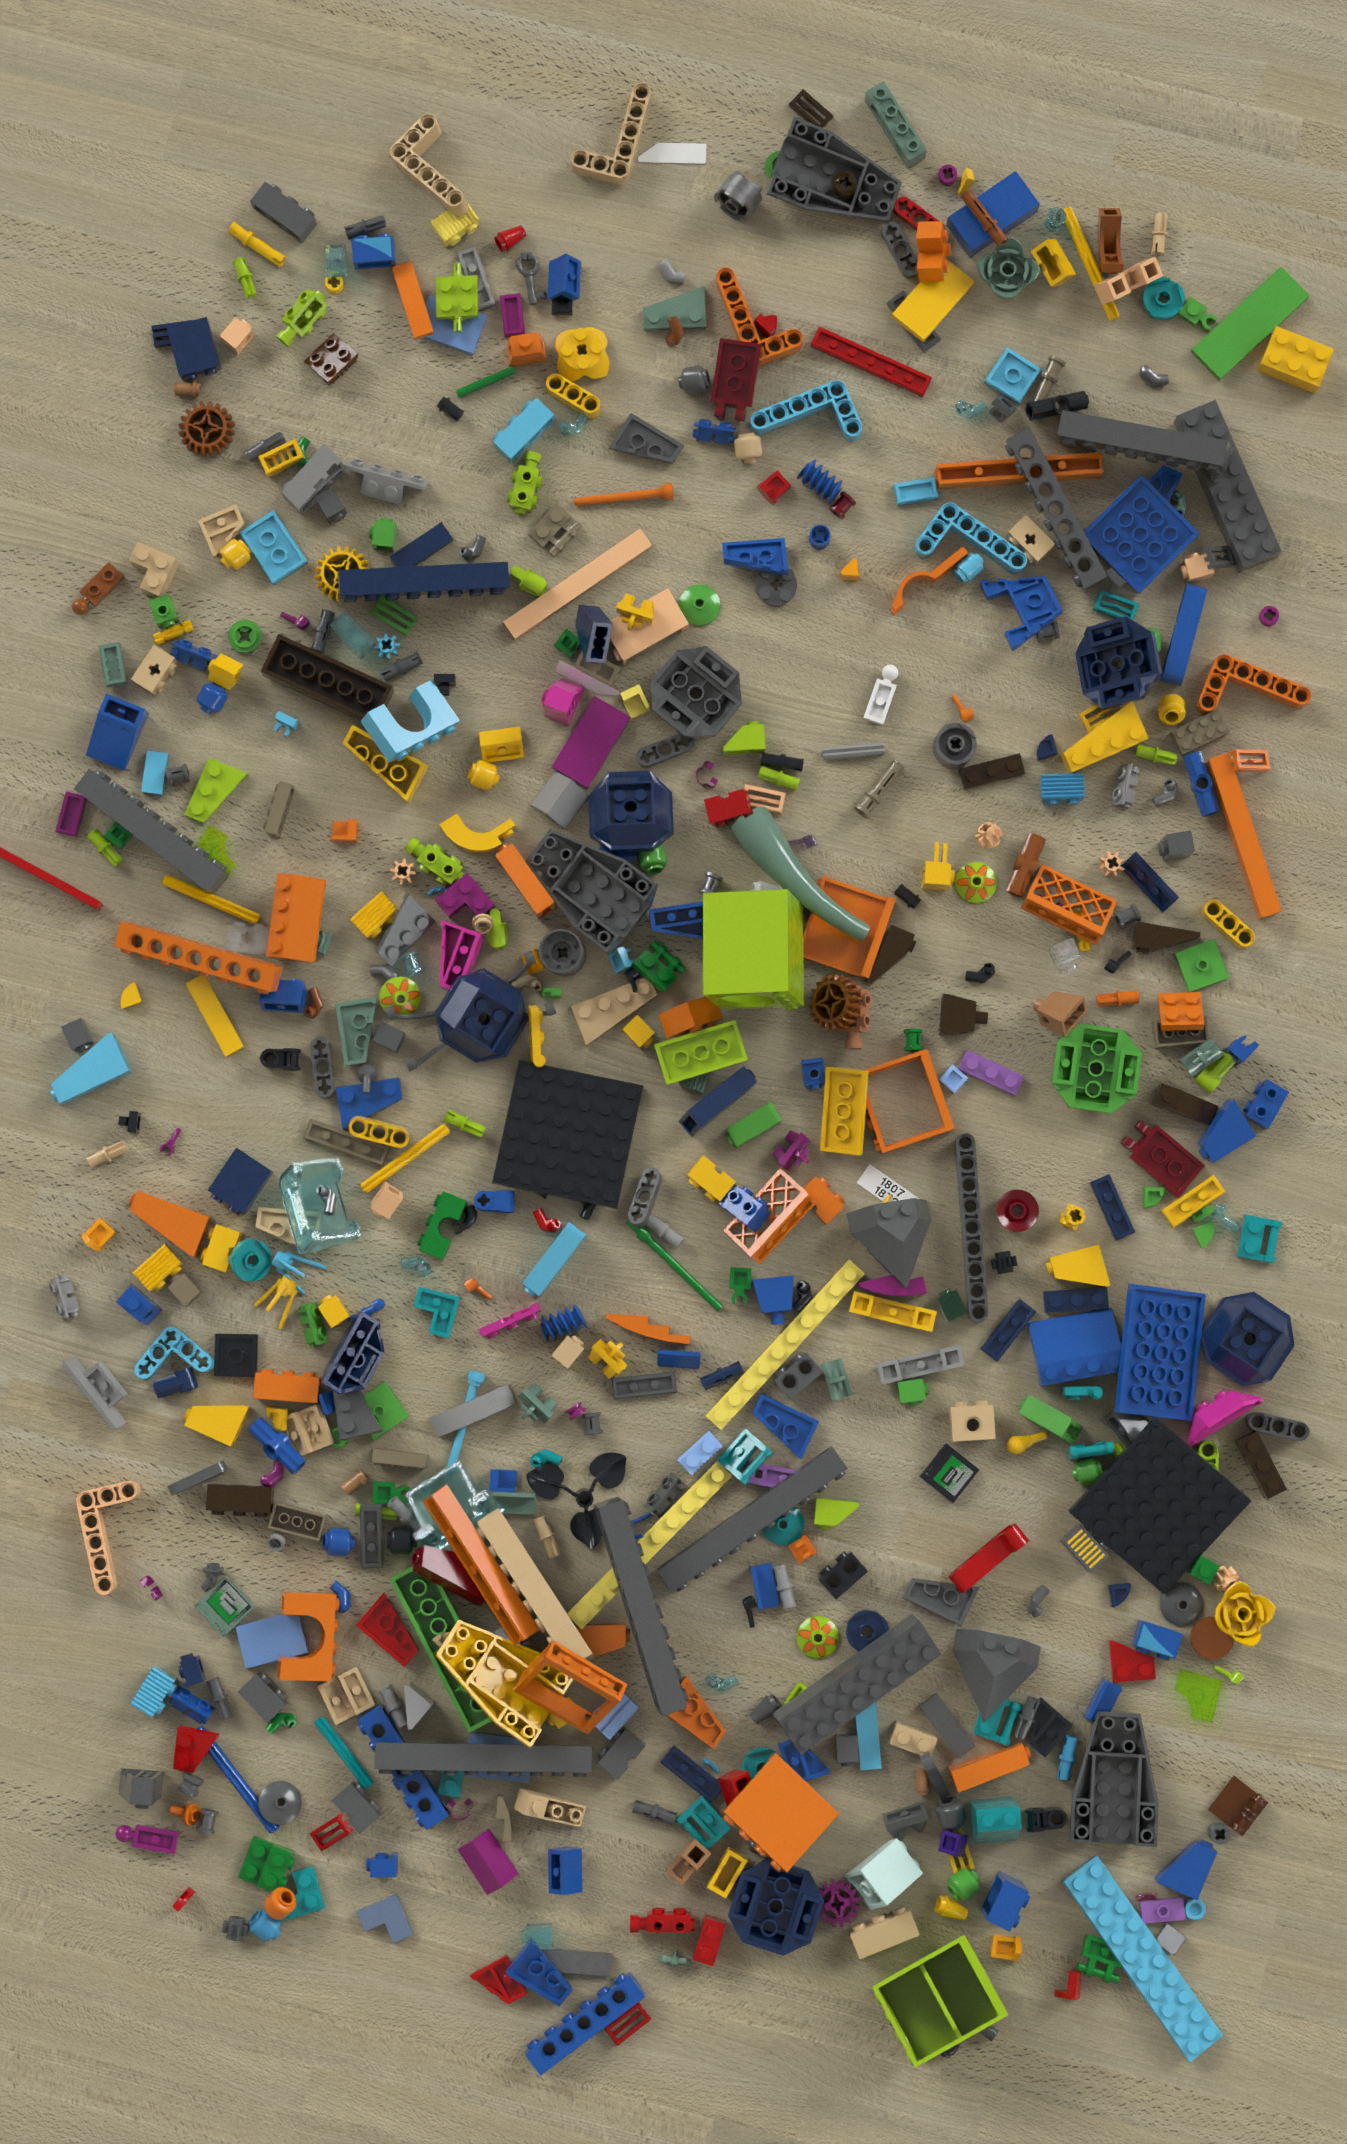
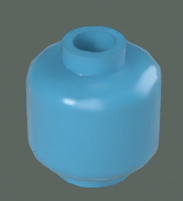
M258 1909L249 1919L250 1932L263 1942L270 1939L275 1940L281 1933V1920L270 1917L265 1909Z

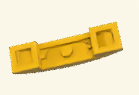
M856 1291L853 1293L849 1312L929 1332L933 1331L937 1311Z

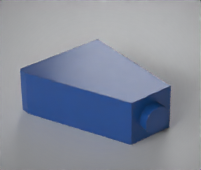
M1228 1099L1224 1102L1197 1143L1201 1148L1198 1151L1205 1161L1208 1160L1215 1163L1256 1136L1235 1100Z
M1201 1839V1842L1194 1840L1155 1876L1154 1880L1159 1884L1198 1900L1217 1851L1212 1848L1213 1844L1203 1839Z

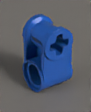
M480 1191L475 1195L474 1204L480 1211L514 1213L515 1191ZM482 1196H486V1199L490 1200L484 1207L481 1206L480 1202H477Z

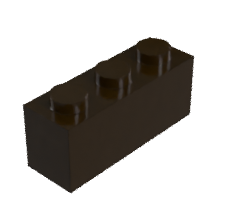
M1252 1431L1234 1440L1263 1498L1269 1499L1287 1490L1257 1431Z
M207 1484L206 1510L212 1511V1515H224V1511H232L233 1516H246V1512H254L255 1517H267V1513H272L274 1487Z

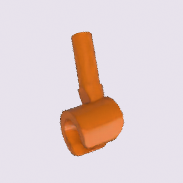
M953 695L951 698L959 709L962 721L972 720L974 716L972 708L964 709L957 696Z
M469 1278L464 1282V1286L470 1293L476 1289L487 1299H491L492 1295L485 1291L474 1278Z

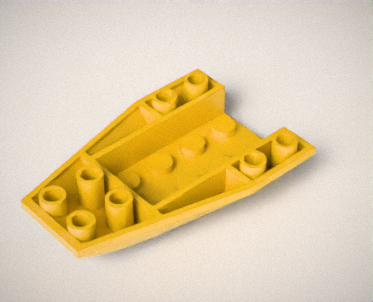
M458 1620L435 1656L496 1725L528 1748L532 1747L542 1731L540 1727L550 1712L514 1692V1689L521 1674L541 1653L520 1644L514 1645L508 1639ZM549 1664L534 1678L562 1696L573 1681L572 1678Z

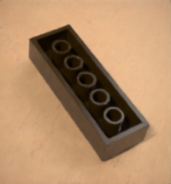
M278 634L261 669L264 677L359 721L364 718L367 712L383 704L387 708L394 693L393 686Z

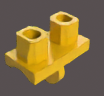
M625 593L621 602L617 603L616 612L626 615L622 617L621 621L628 623L627 630L632 631L633 626L641 628L642 621L652 624L654 620V602L643 600L641 609L633 607L636 597Z
M599 1339L591 1347L593 1350L590 1352L588 1359L594 1364L603 1359L608 1365L602 1371L608 1378L616 1374L619 1375L628 1366L622 1360L625 1356L620 1350L624 1345L622 1342L616 1346L611 1340L606 1344L602 1339Z

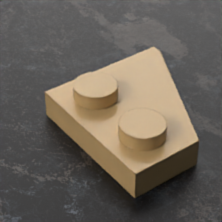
M236 504L198 520L214 559L220 555L221 548L234 539L245 526Z

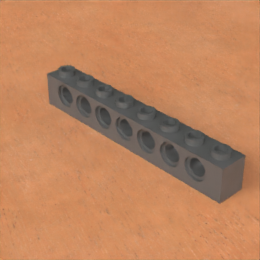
M1030 427L1008 438L1005 449L1010 457L1014 456L1017 462L1014 466L1020 476L1023 475L1027 482L1024 485L1029 494L1033 493L1036 499L1034 505L1038 512H1043L1046 518L1044 524L1049 532L1053 531L1056 537L1053 541L1058 550L1062 549L1065 555L1063 560L1067 568H1072L1075 574L1072 577L1076 586H1081L1084 590L1106 578L1107 575ZM1021 449H1029L1031 457L1023 459L1020 456ZM1032 467L1040 469L1041 475L1039 478H1033L1030 475ZM1041 486L1049 487L1050 495L1048 497H1043L1040 494L1039 489ZM1056 504L1059 506V515L1054 516L1049 512L1050 505ZM1061 523L1069 525L1070 530L1068 534H1062L1059 531ZM1070 542L1078 543L1079 551L1077 553H1072L1069 550ZM1080 560L1088 562L1089 568L1086 572L1078 568Z

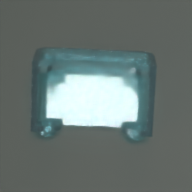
M338 1157L293 1162L279 1178L281 1196L295 1245L300 1254L311 1253L354 1241L361 1236L359 1223L355 1219L348 1220L338 1182L344 1175V1169ZM319 1185L328 1186L337 1196L335 1211L332 1216L323 1213L325 1203L316 1193Z

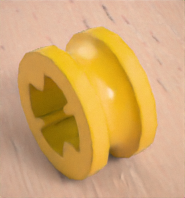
M330 273L326 276L325 286L328 292L338 294L343 290V278L338 273ZM332 279H336L340 283L339 285L336 284L337 287L332 288V285L329 284V282L332 283Z

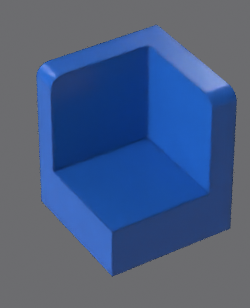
M491 1469L489 1491L515 1493L517 1471Z

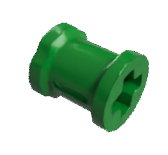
M904 1029L906 1034V1047H904V1051H922L923 1047L921 1046L920 1036L922 1029Z

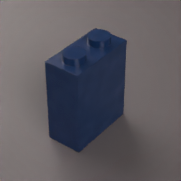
M207 317L166 327L181 379L190 381L197 379V375L205 373L206 376L217 374V370L222 369Z
M236 1148L209 1187L208 1191L212 1193L210 1197L220 1204L222 1201L230 1205L228 1209L239 1215L241 1212L246 1215L274 1172Z

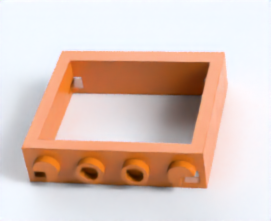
M927 1049L865 1069L869 1071L868 1076L920 1059L943 1126L886 1146L867 1093L866 1112L868 1118L865 1120L869 1131L873 1130L875 1138L872 1141L875 1150H880L881 1154L955 1129Z
M553 1640L521 1674L514 1692L588 1735L621 1701L627 1684ZM552 1649H554L555 1651H557V1655H555V1654L552 1653V1652H553ZM549 1664L607 1700L592 1714L534 1678Z

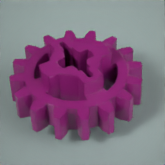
M831 1879L830 1885L823 1882L824 1889L818 1888L822 1897L824 1898L828 1891H831L828 1899L824 1900L819 1917L824 1916V1924L831 1921V1927H834L836 1922H839L840 1927H843V1921L845 1920L850 1924V1917H857L854 1910L860 1909V1905L855 1904V1902L860 1900L859 1896H854L857 1892L856 1888L850 1890L851 1883L847 1882L843 1885L842 1879H839L838 1883ZM838 1889L846 1891L849 1894V1896L842 1895L841 1893H839ZM834 1894H836L839 1901H843L839 1903V1912L835 1905L831 1904L834 1903ZM851 1905L849 1911L843 1915L845 1908ZM825 1910H831L835 1913L836 1917L830 1916Z

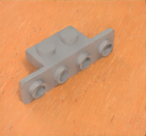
M360 459L348 460L344 466L346 470L364 474L360 494L399 505L402 503L405 485L425 490L429 482L424 480L422 476H408L400 470L393 469L390 471L378 464H364Z
M76 1356L62 1364L68 1375L74 1379L80 1390L92 1402L93 1407L105 1419L108 1426L115 1431L127 1423L115 1407L127 1395V1392L102 1361L95 1364L89 1371L85 1369Z

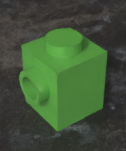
M381 518L380 521L375 520L374 526L370 527L369 538L372 539L373 550L394 552L397 534L396 522L388 518Z
M169 594L149 600L159 628L167 629L174 626L176 622H179Z
M922 1378L896 1382L899 1403L908 1402L909 1406L922 1405L921 1400H926L925 1395H929L928 1383H924Z

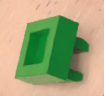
M565 629L554 644L556 649L570 659L581 646L579 637L568 629Z
M116 821L104 835L106 839L121 850L133 836L132 833Z

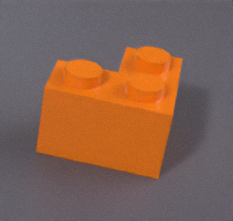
M943 221L918 222L916 242L919 250L917 262L919 281H944L945 273L949 272L947 256H951V243H947L948 230L944 229Z
M707 997L685 1002L659 1014L666 1038H677L687 1035V1032L700 1031L702 1027L704 1029L716 1026L715 1022L723 1019L720 1008Z

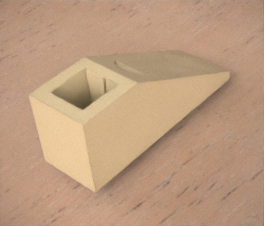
M520 1788L514 1809L527 1816L581 1827L587 1806L538 1791Z

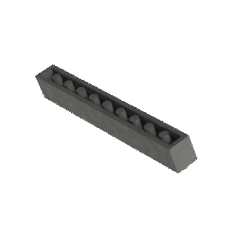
M831 1445L659 1566L657 1572L671 1592L683 1590L688 1586L687 1582L693 1577L695 1580L706 1573L705 1569L710 1565L713 1567L717 1566L723 1561L722 1557L727 1553H730V1555L734 1554L741 1548L740 1544L744 1541L751 1542L758 1536L757 1532L761 1529L768 1530L775 1525L776 1522L774 1520L782 1516L784 1518L794 1511L792 1508L798 1503L803 1505L811 1499L810 1495L815 1491L820 1493L828 1487L827 1483L832 1479L837 1481L846 1474L847 1466Z
M375 1742L374 1769H379V1774H392V1770H400V1774H413V1770H422V1774H435V1770H444V1775H457V1771H465V1775H478V1771H487V1775L498 1776L500 1771H508L509 1776H521V1772H530V1776H543V1772H552V1776L564 1777L565 1772L573 1773V1777H586V1773H591L592 1746L532 1745L531 1748H528L526 1745Z

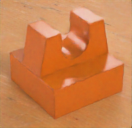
M806 1534L788 1545L799 1564L817 1553Z

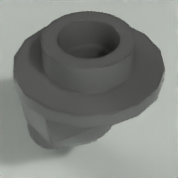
M363 1065L357 1071V1077L363 1083V1094H370L371 1082L377 1080L378 1071L373 1065Z
M208 1563L207 1567L203 1568V1572L206 1574V1578H208L201 1585L203 1591L207 1592L215 1584L217 1577L224 1571V1567H220L219 1563Z

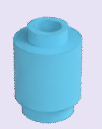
M969 553L955 566L956 569L953 570V573L961 583L969 582L984 569V560L977 553Z

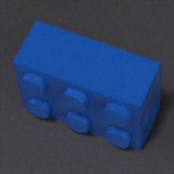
M998 1871L980 1910L987 1921L1010 1932L1012 1927L1016 1928L1021 1916L1018 1914L1021 1908H1025L1029 1902V1891L1023 1882Z

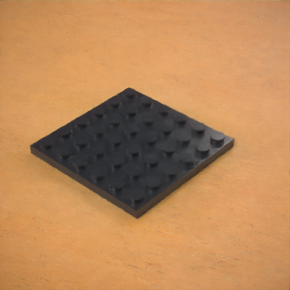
M519 1060L492 1184L617 1209L643 1085L546 1065L537 1067L532 1062Z
M1155 1416L1068 1511L1165 1595L1195 1563L1198 1557L1208 1549L1247 1507L1251 1499Z

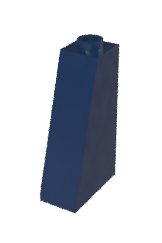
M743 1066L690 1108L678 1122L693 1137L757 1083L754 1073Z

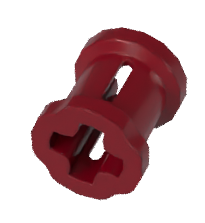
M842 491L840 493L841 497L834 505L829 507V510L839 519L843 520L844 514L851 506H855L856 502L850 495Z

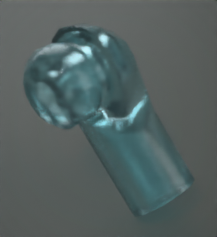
M580 412L574 422H561L559 430L566 436L578 434L589 417Z
M1217 1204L1213 1216L1222 1226L1235 1233L1239 1229L1240 1224L1224 1215L1227 1211L1225 1206Z

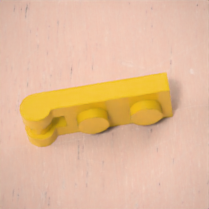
M532 1005L528 1006L530 1059L534 1065L541 1067L546 1062L545 1057L541 1054V1044H544L543 1031L540 1032V1023H543V1012L539 1011L538 1006Z

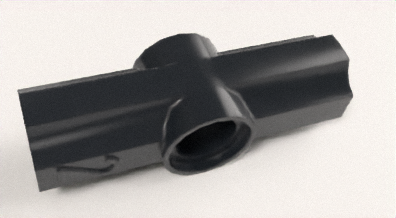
M1085 391L1028 402L1025 408L1026 416L1032 421L1061 415L1062 410L1075 412L1088 409L1089 398ZM1056 402L1059 404V410L1055 406Z

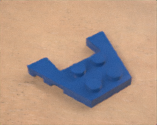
M1046 576L1024 577L1011 581L1006 579H998L996 582L980 581V587L987 600L1008 594L1023 624L1022 626L1005 631V638L1012 651L1016 650L1062 614V608Z

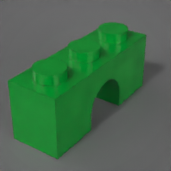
M444 1191L442 1195H437L433 1205L436 1207L433 1215L429 1214L425 1226H428L426 1234H421L417 1243L420 1246L419 1251L441 1260L445 1259L452 1241L441 1235L439 1230L440 1224L447 1218L460 1221L468 1201Z

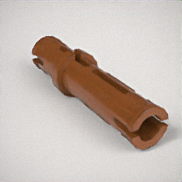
M967 190L960 198L984 227L983 231L990 235L997 244V247L1002 246L1009 238L998 226L999 222L991 217L972 190Z

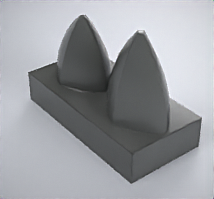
M923 1802L882 1814L887 1832L893 1838H897L900 1841H903L907 1826H911L914 1830L921 1833L926 1826V1822L929 1820Z

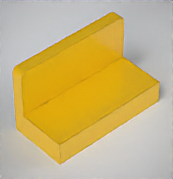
M521 727L479 732L483 761L489 763L525 758Z

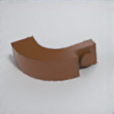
M1099 208L1097 232L1099 272L1107 274L1123 272L1124 263L1120 247L1122 221L1120 208Z

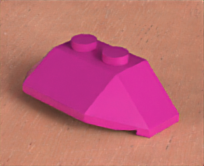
M1225 1389L1214 1395L1215 1399L1210 1403L1206 1400L1196 1406L1197 1411L1193 1413V1421L1190 1423L1186 1443L1189 1446L1197 1444L1264 1402L1263 1399L1236 1391L1226 1392Z

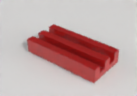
M340 1813L309 1833L321 1852L354 1831L352 1827L348 1828V1821L343 1820V1813ZM335 1822H338L339 1825L322 1836L318 1837L316 1835ZM342 1828V1830L344 1831L343 1833L331 1839L324 1845L322 1844V1840L326 1839L327 1837H329L330 1835H332L333 1833L337 1832Z
M638 2002L606 2026L604 2030L616 2046H618L652 2018L641 2006V2003ZM638 2008L639 2012H637L630 2019L624 2022L616 2030H614L613 2032L611 2031V2029L614 2026H616L619 2022H621L623 2019H625L628 2015H630L633 2011H635ZM641 2015L644 2016V2019H642L634 2027L628 2030L620 2038H616V2035L619 2034L622 2030H624L627 2026L633 2023Z

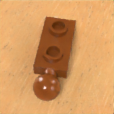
M108 562L80 590V594L84 597L73 601V612L77 615H84L89 609V603L97 607L124 579V575Z

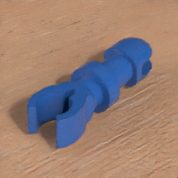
M377 1299L369 1307H363L361 1311L372 1317L373 1313L384 1308L385 1302L382 1299ZM358 1314L349 1317L347 1322H350L352 1318H356Z

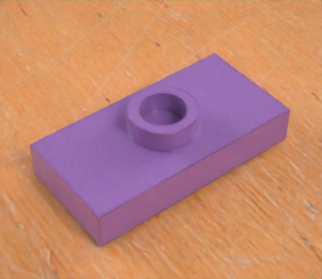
M1183 1897L1139 1901L1141 1919L1144 1924L1186 1920Z

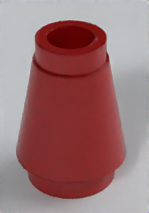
M520 225L498 232L494 240L501 252L509 251L526 237V232Z

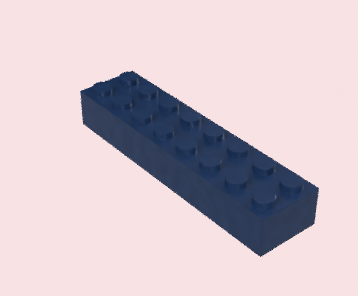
M508 562L339 570L337 573L339 599H344V603L356 602L357 598H365V602L377 601L378 597H386L387 601L398 600L400 596H407V599H419L421 595H427L428 598H440L442 594H448V597H461L463 593H469V596H481L484 592H490V595H502L509 588Z

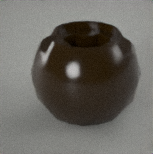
M840 172L833 177L831 182L832 191L839 198H849L856 192L857 180L849 172ZM842 182H846L845 185L848 186L846 189L843 188Z

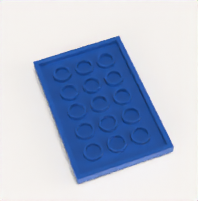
M1128 1284L1114 1412L1193 1421L1206 1294Z

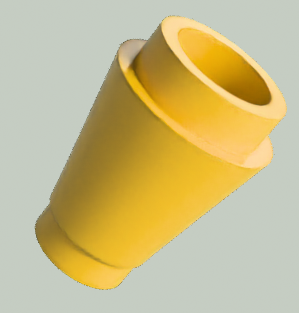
M947 1895L938 1897L934 1910L939 1916L961 1919L963 1921L966 1919L968 1908Z

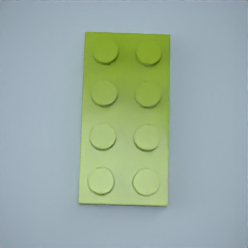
M736 1020L654 1044L666 1085L748 1061Z

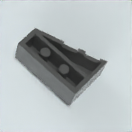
M121 1768L119 1795L129 1804H136L135 1808L148 1809L149 1806H152L162 1796L163 1771Z

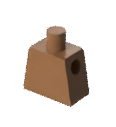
M1057 991L1052 992L1045 1001L1036 999L1033 1004L1034 1011L1038 1013L1040 1024L1063 1037H1066L1088 1012L1084 996Z

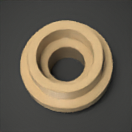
M478 914L473 918L472 926L476 932L485 934L493 927V919L488 914Z

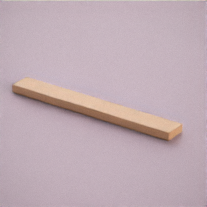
M641 529L637 530L503 621V624L515 640L650 549L652 544Z

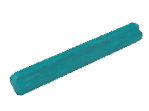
M323 1716L318 1718L314 1722L316 1727L364 1789L369 1788L373 1784V1780Z

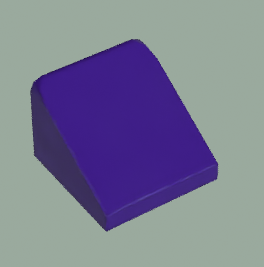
M943 1829L938 1851L956 1857H963L968 1835Z

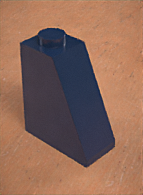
M579 605L575 626L585 662L606 663L613 623L599 606Z

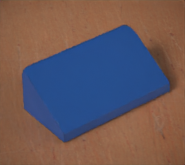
M659 1350L657 1365L660 1367L699 1369L701 1354L700 1352Z

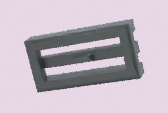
M1229 545L1206 547L1201 550L1202 554H1207L1204 560L1210 563L1207 565L1208 570L1230 568L1236 565ZM1226 552L1227 555L1223 554L1213 556L1212 553ZM1228 559H1229V561L1215 562V561L1228 560Z

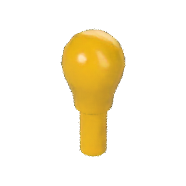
M1042 1431L1031 1436H1012L1007 1441V1449L1014 1455L1021 1454L1034 1443L1047 1439L1046 1432Z

